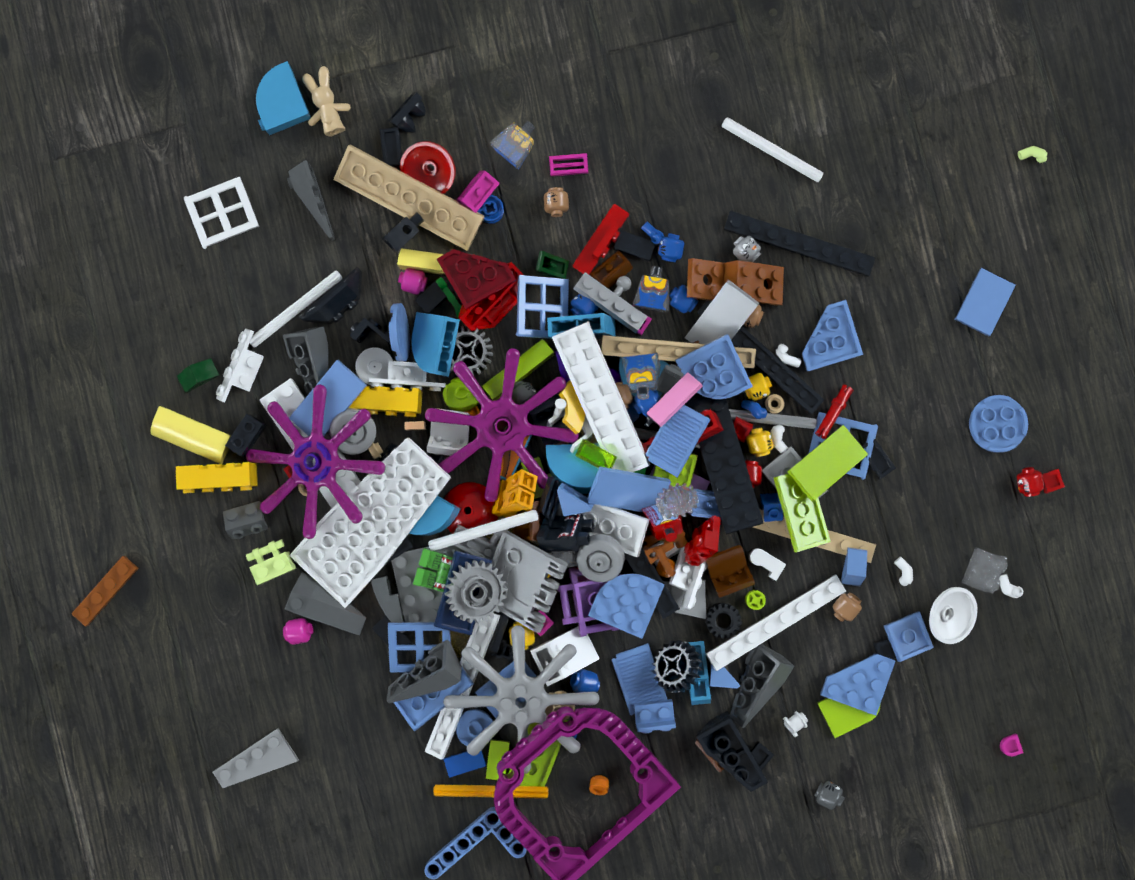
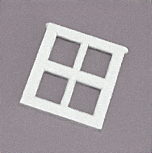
M240 177L184 197L187 209L204 249L259 227ZM236 187L241 202L224 208L219 193ZM211 197L216 212L199 218L194 203ZM243 207L249 222L231 228L226 213ZM219 216L224 232L207 238L202 223Z

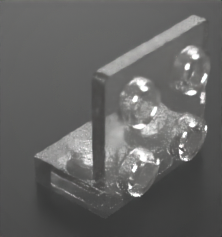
M975 548L962 584L993 594L1000 586L1001 581L999 578L1001 573H1004L1007 568V557L994 555Z

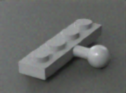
M585 272L573 289L582 296L589 298L596 306L636 333L647 316L619 297L623 291L630 289V278L627 276L619 277L616 281L617 287L612 292Z
M458 525L454 533L467 530V528ZM506 530L494 533L490 540L482 536L455 544L454 546L472 555L492 560L498 546L497 543L503 531Z

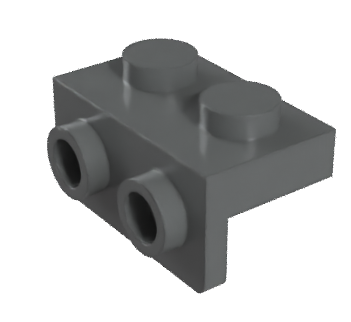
M260 501L223 511L225 531L231 539H240L268 529V525L264 520V514L260 509Z

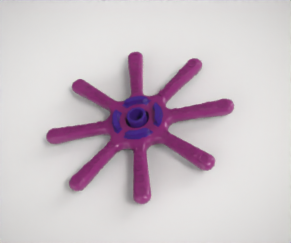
M321 384L316 385L313 389L312 432L309 437L304 438L301 436L278 402L273 401L268 404V412L294 443V450L291 454L250 449L246 453V459L251 463L287 464L292 468L293 473L290 479L260 504V509L263 513L269 514L297 485L303 484L306 486L307 499L303 525V536L306 539H312L316 535L318 490L322 486L330 490L352 523L357 524L363 519L362 512L336 482V473L339 470L382 475L386 469L385 464L381 461L343 460L338 456V447L369 421L371 415L367 409L359 410L332 439L327 440L324 438L322 429L327 389Z

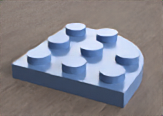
M728 334L675 359L677 366L682 369L681 372L684 375L688 372L702 384L703 387L697 393L704 397L726 399L753 387Z
M639 574L617 576L613 580L608 581L599 590L588 616L642 639L665 584Z

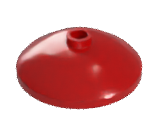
M430 141L415 143L404 152L400 161L401 172L442 194H445L454 183L456 175L454 161L448 151L437 143ZM430 164L434 166V170L430 168Z
M474 482L462 483L454 487L446 495V501L461 509L453 523L448 527L452 534H454L458 525L471 529L498 520V516L492 514V508L495 506L496 501L489 502L485 499L486 486ZM467 507L471 508L470 514L465 513Z

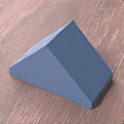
M563 482L557 489L563 516L590 512L594 504L588 503L586 496Z
M848 547L841 577L842 584L860 586L866 578L867 550Z
M710 662L709 686L740 687L725 667L715 671Z

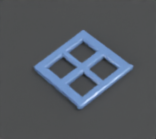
M518 275L516 336L549 338L548 330H545V313H560V317L568 316L569 279ZM526 284L540 285V303L526 302ZM546 286L560 287V305L546 304ZM525 310L540 312V330L525 329Z
M818 412L817 424L814 429L809 453L820 442L822 443L825 440L821 436L818 437L815 432L822 423L826 413ZM838 417L834 424L844 425L849 432L850 428L868 432L866 441L868 446L864 448L868 454L867 457L862 459L860 469L852 468L846 473L861 477L864 480L866 479L869 466L868 459L869 457L871 458L874 446L873 440L876 438L878 425H870Z
M435 622L388 623L390 672H410L415 667V664H398L397 650H416L417 662L419 659L421 661L424 660V650H431L436 646L424 645L423 631H442L443 642L445 640L450 641V630L435 627ZM396 631H415L416 645H397Z

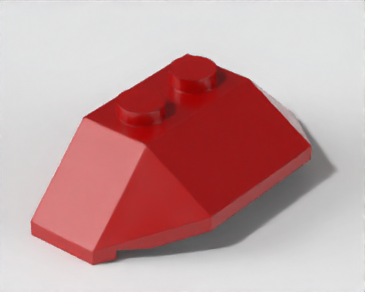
M512 262L507 263L516 278V282L467 310L462 304L458 318L471 331L476 330V328H494L517 304L518 275L524 274Z

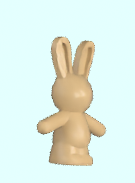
M322 66L318 72L320 87L317 86L311 75L304 74L302 77L303 83L312 93L313 103L319 108L309 119L308 123L310 126H314L321 119L324 134L334 136L345 131L337 111H349L351 107L347 103H334V94L329 87V70L327 67Z

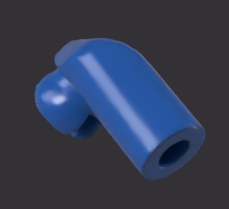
M648 221L641 227L651 237L654 244H659L664 237V234L655 229Z
M750 400L742 401V408L749 410L756 419L766 418L767 410L761 408L757 402Z

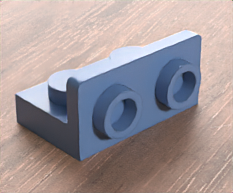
M672 699L634 703L637 732L646 734L651 733L653 730L670 731L671 728H676Z

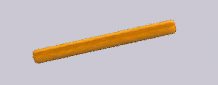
M435 785L433 791L434 796L494 797L495 786ZM518 786L513 790V798H548L549 795L548 787Z

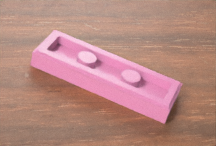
M687 372L647 412V415L662 427L703 387L702 384Z

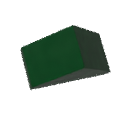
M540 251L536 274L566 279L569 261Z
M210 358L189 365L177 375V378L185 393H188L220 376Z

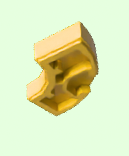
M569 380L566 387L558 394L561 399L566 401L565 416L562 422L575 434H578L584 424L585 412L573 384Z

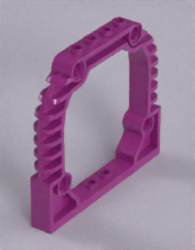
M564 706L556 712H551L546 717V721L541 725H536L529 736L520 739L512 751H507L502 756L496 767L499 778L494 791V806L501 823L525 847L534 860L553 880H577L677 792L681 786L618 716L601 708L584 707L573 711L572 708ZM565 716H571L569 721H562ZM584 728L600 730L607 735L632 762L630 772L636 782L639 783L638 796L642 802L625 817H621L611 830L605 831L602 838L585 852L581 847L563 846L558 837L549 836L545 838L518 810L513 800V790L523 781L524 768L560 736L571 737L578 734ZM507 768L512 769V771L509 774L503 773V771ZM640 769H645L642 774H637ZM552 847H558L555 851H549Z

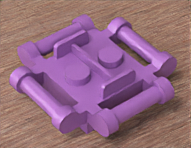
M575 567L569 568L571 584L560 585L557 589V592H560L563 625L578 622L580 637L611 629L612 631L619 630L606 623L586 626L585 621L596 620L589 617L588 614L597 593L607 582H595L592 580L578 582L577 577L584 575ZM568 590H573V600L577 614L574 617L571 616Z

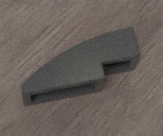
M388 576L372 579L371 583L375 596L385 615L391 623H405L399 593L392 594Z

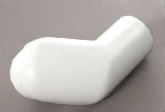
M779 424L771 429V437L774 447L782 454L788 447L782 441L785 429L783 425Z
M900 556L894 564L902 571V576L899 579L900 584L907 586L913 581V569Z
M1007 574L997 576L1001 590L1005 595L1012 598H1018L1023 595V589L1020 586L1017 587L1009 583Z

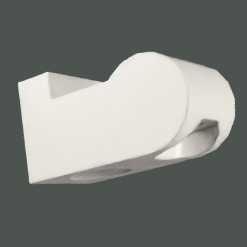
M753 549L749 553V561L770 571L768 577L775 581L786 566L785 563L762 549Z

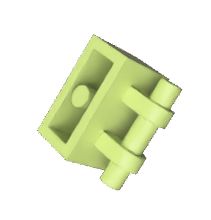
M282 539L276 542L271 541L267 546L260 549L255 548L251 553L246 554L248 561L257 560L258 564L249 567L257 585L297 569L293 559L289 556V551L280 554L279 548L285 546ZM270 552L273 553L274 557L264 560L263 555Z

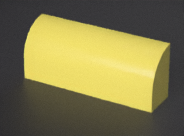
M401 248L397 262L400 269L406 270L411 268L421 270L424 273L445 275L437 261V258L444 254Z
M159 406L151 426V435L219 464H223L229 450L225 445L231 435L165 407Z

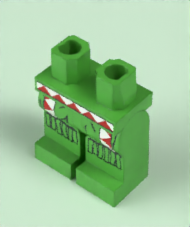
M423 548L419 565L437 570V572L418 567L413 585L443 592L453 557Z

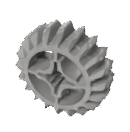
M461 326V333L457 332L455 345L460 349V354L455 361L452 357L450 371H454L453 366L456 362H464L470 359L476 364L468 367L473 376V371L475 370L480 375V367L484 370L487 369L484 362L491 363L487 356H493L492 352H487V350L493 348L492 345H486L490 338L488 337L483 340L485 332L478 335V328L474 332L468 328V331L465 332L464 326ZM463 337L475 338L468 344L459 341ZM480 342L483 347L481 359L475 355V349ZM461 346L466 349L472 348L470 351L475 358L468 354L463 356L464 351Z

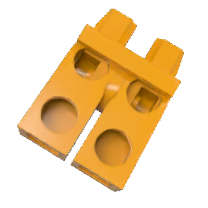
M521 469L506 478L505 481L501 480L498 498L495 506L492 508V514L507 518L516 515L517 512L522 510L527 512L532 510L538 476Z

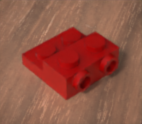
M713 515L694 530L692 534L693 540L684 547V562L692 566H699L718 552L721 517Z

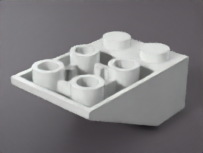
M579 626L530 650L540 672H542L565 645L572 644L576 647V655L546 682L547 686L599 660V656L588 634L587 636L580 637Z

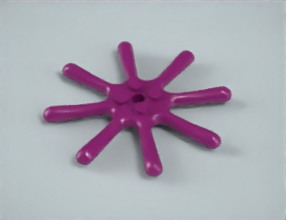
M514 348L507 351L502 395L495 401L487 397L464 362L458 361L454 364V372L481 405V411L478 415L470 416L435 408H429L425 412L427 421L473 426L477 430V437L472 442L438 464L446 473H450L479 448L486 446L492 450V460L485 490V499L489 502H494L498 498L502 457L508 450L517 453L529 473L538 476L537 485L541 489L545 488L548 476L524 447L523 440L526 436L534 435L570 443L576 442L579 434H575L571 429L538 426L528 422V413L566 387V381L563 377H556L525 403L516 404L512 399L520 352ZM504 420L508 426L505 430L500 431L497 429V424L499 421Z

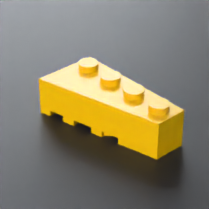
M366 386L349 408L367 409L372 415H378V411L385 412V415L389 416L405 413L404 416L416 417V414H421L422 391L419 388L409 390L401 387L390 389L389 387L377 386L371 388Z
M243 462L242 464L226 463V465L176 466L177 490H183V493H195V489H202V492H214V488H221V492L233 491V487H240V491L252 490V486H258L257 463Z

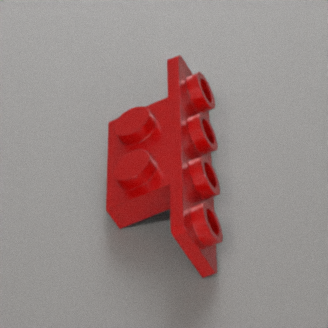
M613 204L574 262L573 268L582 274L586 272L590 275L600 258H605L610 248L608 246L612 241L615 243L621 234L619 230L629 216L627 211Z

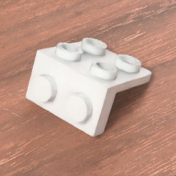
M445 410V411H450V412H455V413L470 415V414L467 413V412H459V411ZM431 422L427 453L451 456L468 444L470 426Z

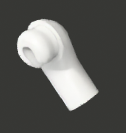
M779 344L778 349H776V355L784 364L798 368L801 364V359L788 355L786 353L788 347L784 344Z

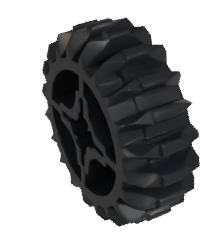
M676 640V642L670 641L669 644H663V649H658L659 655L654 656L657 659L656 662L652 663L655 666V669L652 671L653 674H656L654 679L658 681V685L663 687L665 691L683 693L685 689H691V684H696L695 678H701L698 675V671L703 670L699 667V664L702 663L701 659H698L700 654L688 642ZM681 652L680 655H677L675 658H673L675 654ZM679 676H682L679 680L673 682L675 678L677 679Z

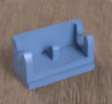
M690 490L686 507L692 516L711 518L715 515L721 517L713 491Z

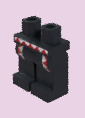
M582 513L569 516H555L554 520H547L544 517L536 538L540 549L543 551H568L571 549L572 551H579L580 546L589 545V532H594L593 519H584Z

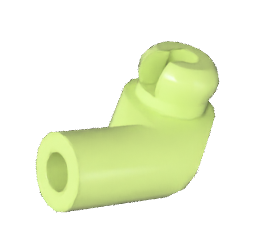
M1036 146L1018 151L1020 160L1031 156L1036 157V161L1039 163L1047 160L1045 149Z

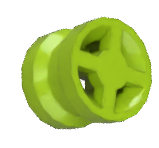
M751 590L745 596V603L749 608L759 610L764 607L766 598L762 592Z

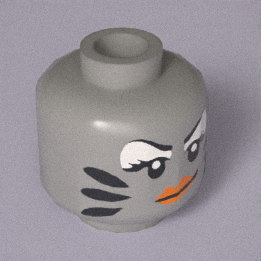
M741 236L733 243L735 245L733 254L740 261L754 262L761 255L760 245L751 236L745 238Z

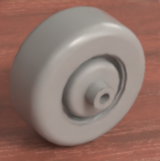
M348 408L335 416L329 429L330 439L361 409ZM370 417L368 422L338 447V450L345 454L355 455L370 448L376 437V426L373 419Z
M604 534L590 536L589 545H582L579 548L577 566L580 572L589 580L595 582L611 581L622 570L625 559L624 550L621 544L611 536Z

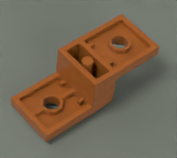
M691 258L688 259L687 298L712 301L727 280H730L759 303L779 306L783 303L784 267L740 260L722 263ZM704 275L708 278L707 285L703 282ZM764 280L768 283L767 289L764 287Z

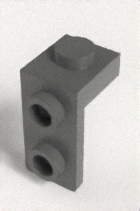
M674 364L666 365L653 389L665 395L683 377L682 369Z

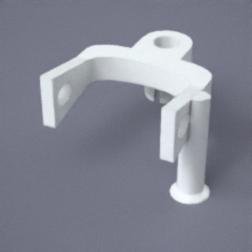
M560 398L555 401L556 408L553 417L547 422V427H552L565 416L566 401ZM586 414L582 426L585 435L572 444L570 449L572 453L591 438L593 434Z

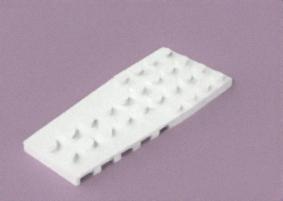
M406 438L382 461L386 466L385 472L382 475L368 474L347 494L362 512L363 519L357 524L352 523L339 503H337L318 522L315 537L312 539L304 538L289 555L344 608L356 598L384 567L451 478L410 438Z

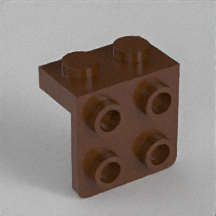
M741 545L715 553L706 560L711 581L719 598L755 585Z

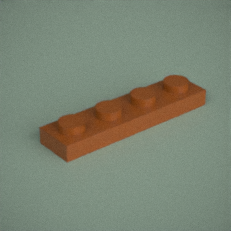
M122 556L72 612V615L85 627L88 626L139 568L126 556Z

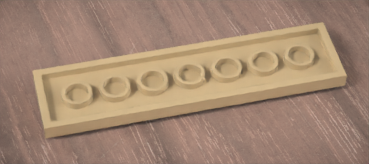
M348 145L333 179L404 218L407 216L410 219L417 212L424 219V222L419 226L466 251L469 250L485 217L352 145Z

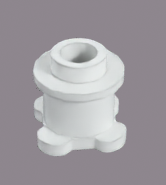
M795 711L794 715L789 719L787 717L783 718L784 725L794 737L798 736L796 732L803 727L807 728L808 719L802 712L798 713Z

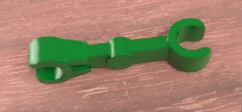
M440 277L436 280V283L453 305L458 318L462 306L451 293L444 279Z

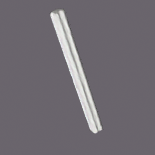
M725 118L722 123L724 129L816 182L821 180L823 172L732 119Z
M338 271L331 273L256 332L251 338V346L257 347L341 281L342 276Z
M536 510L517 514L430 540L428 545L431 551L442 549L538 520V513Z

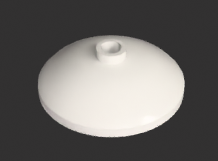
M952 587L942 592L934 601L930 611L929 625L933 636L938 641L945 644H955L962 641L971 632L977 618V603L973 594L964 588Z

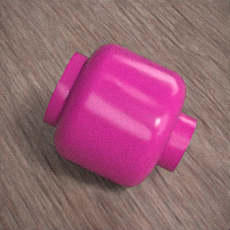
M407 268L405 272L401 271L398 283H401L403 291L418 295L421 291L424 292L428 277H425V273L421 270Z
M305 618L289 620L283 627L284 639L292 645L308 642L311 634H313V626Z

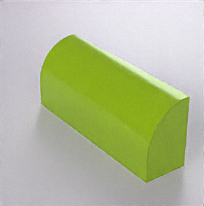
M543 339L520 356L514 385L554 356L553 350ZM505 368L482 385L493 401L499 399L502 395Z

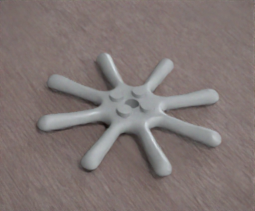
M517 625L511 629L515 672L510 678L502 677L473 648L465 647L462 650L461 656L497 686V692L492 696L448 695L443 700L444 706L447 709L491 706L498 711V717L467 745V752L470 755H477L494 735L508 723L514 724L517 727L518 741L524 737L526 738L528 736V726L531 723L542 724L546 721L545 709L550 705H596L599 702V695L596 692L549 694L544 689L545 683L576 655L577 650L574 645H565L537 677H529L525 673V630L522 626ZM523 697L526 701L519 702L517 698ZM560 736L557 739L571 753L578 752L581 747L580 743L572 736ZM531 763L524 768V774L531 770Z

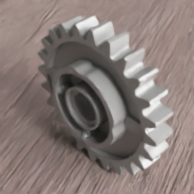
M473 560L472 565L467 561L465 562V567L459 565V572L452 571L454 577H448L451 584L445 585L449 589L445 595L450 597L446 600V603L452 604L449 609L455 611V616H460V619L463 621L467 619L469 623L475 620L479 624L480 619L487 622L488 615L494 618L493 612L499 613L498 606H504L501 600L507 598L503 595V592L507 591V588L502 587L506 583L505 580L501 579L503 574L497 573L498 568H492L490 563L485 565V562L482 560L479 564L476 560ZM479 587L478 595L473 596V590Z

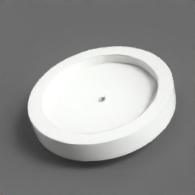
M366 349L356 360V373L364 383L372 386V383H368V378L387 379L388 361H393V359L383 349Z

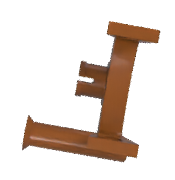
M684 530L681 534H677L676 540L668 542L666 539L656 540L653 534L644 538V541L647 543L642 548L650 564L659 559L667 578L674 576L676 571H673L665 553L674 548V543L677 548L685 547L688 542L684 537ZM657 541H664V544L648 549ZM651 553H656L655 556L649 557Z

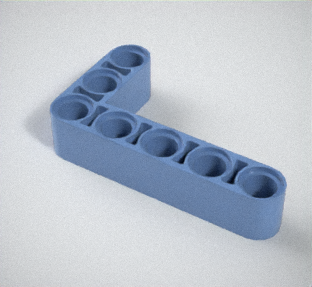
M490 807L431 857L424 871L429 879H437L491 832L513 857L521 858L526 854L527 850L525 847L521 851L514 850L513 845L520 842L512 834L505 837L500 833L506 827L499 818L495 822L488 819V815L491 813L497 815L495 807ZM475 826H481L484 832L482 834H476L473 831V828ZM466 839L469 845L462 847L458 841ZM449 851L453 853L454 858L448 860L444 857V853ZM435 864L438 866L439 871L432 872L429 866Z

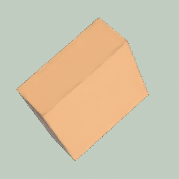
M405 422V430H426V422Z

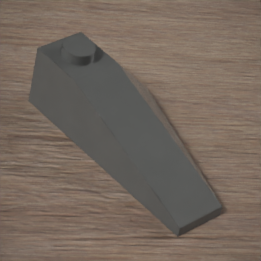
M307 160L303 161L288 171L290 176L287 178L289 187L294 189L330 240L335 241L314 170Z
M324 326L283 335L288 356L290 359H294L298 367L295 370L298 375L301 374L305 382L304 389L307 395L328 371V342Z
M304 572L299 576L285 606L287 611L359 636L367 618L351 604L344 608L315 579Z
M445 640L429 650L428 657L423 661L419 659L412 671L409 673L404 672L388 686V703L445 690L461 681L462 666L449 640Z
M763 644L753 648L746 657V670L744 675H741L740 681L742 684L740 691L735 696L730 713L731 718L742 728L752 720L785 683L794 668V665L784 656Z

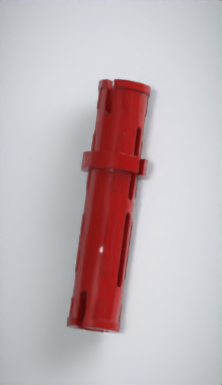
M842 385L837 397L833 398L830 409L815 432L818 437L822 435V439L827 438L842 409L846 408V402L854 391L851 387L847 389V385Z

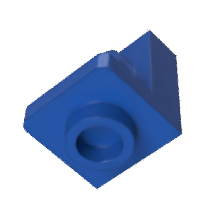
M778 493L760 494L764 521H782L783 510Z

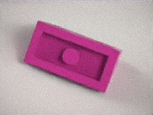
M479 171L456 201L476 213L500 183L486 171Z

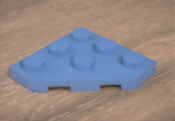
M846 300L826 306L802 352L807 372L863 355Z
M873 654L841 671L826 676L820 695L876 716L895 660L879 654Z

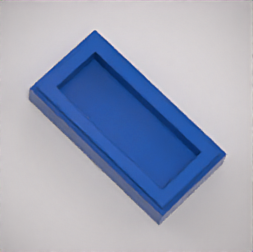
M482 750L475 756L465 751L444 758L449 778L486 766Z

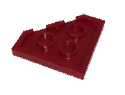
M455 249L437 258L439 265L466 310L516 282V278L507 263L490 260Z

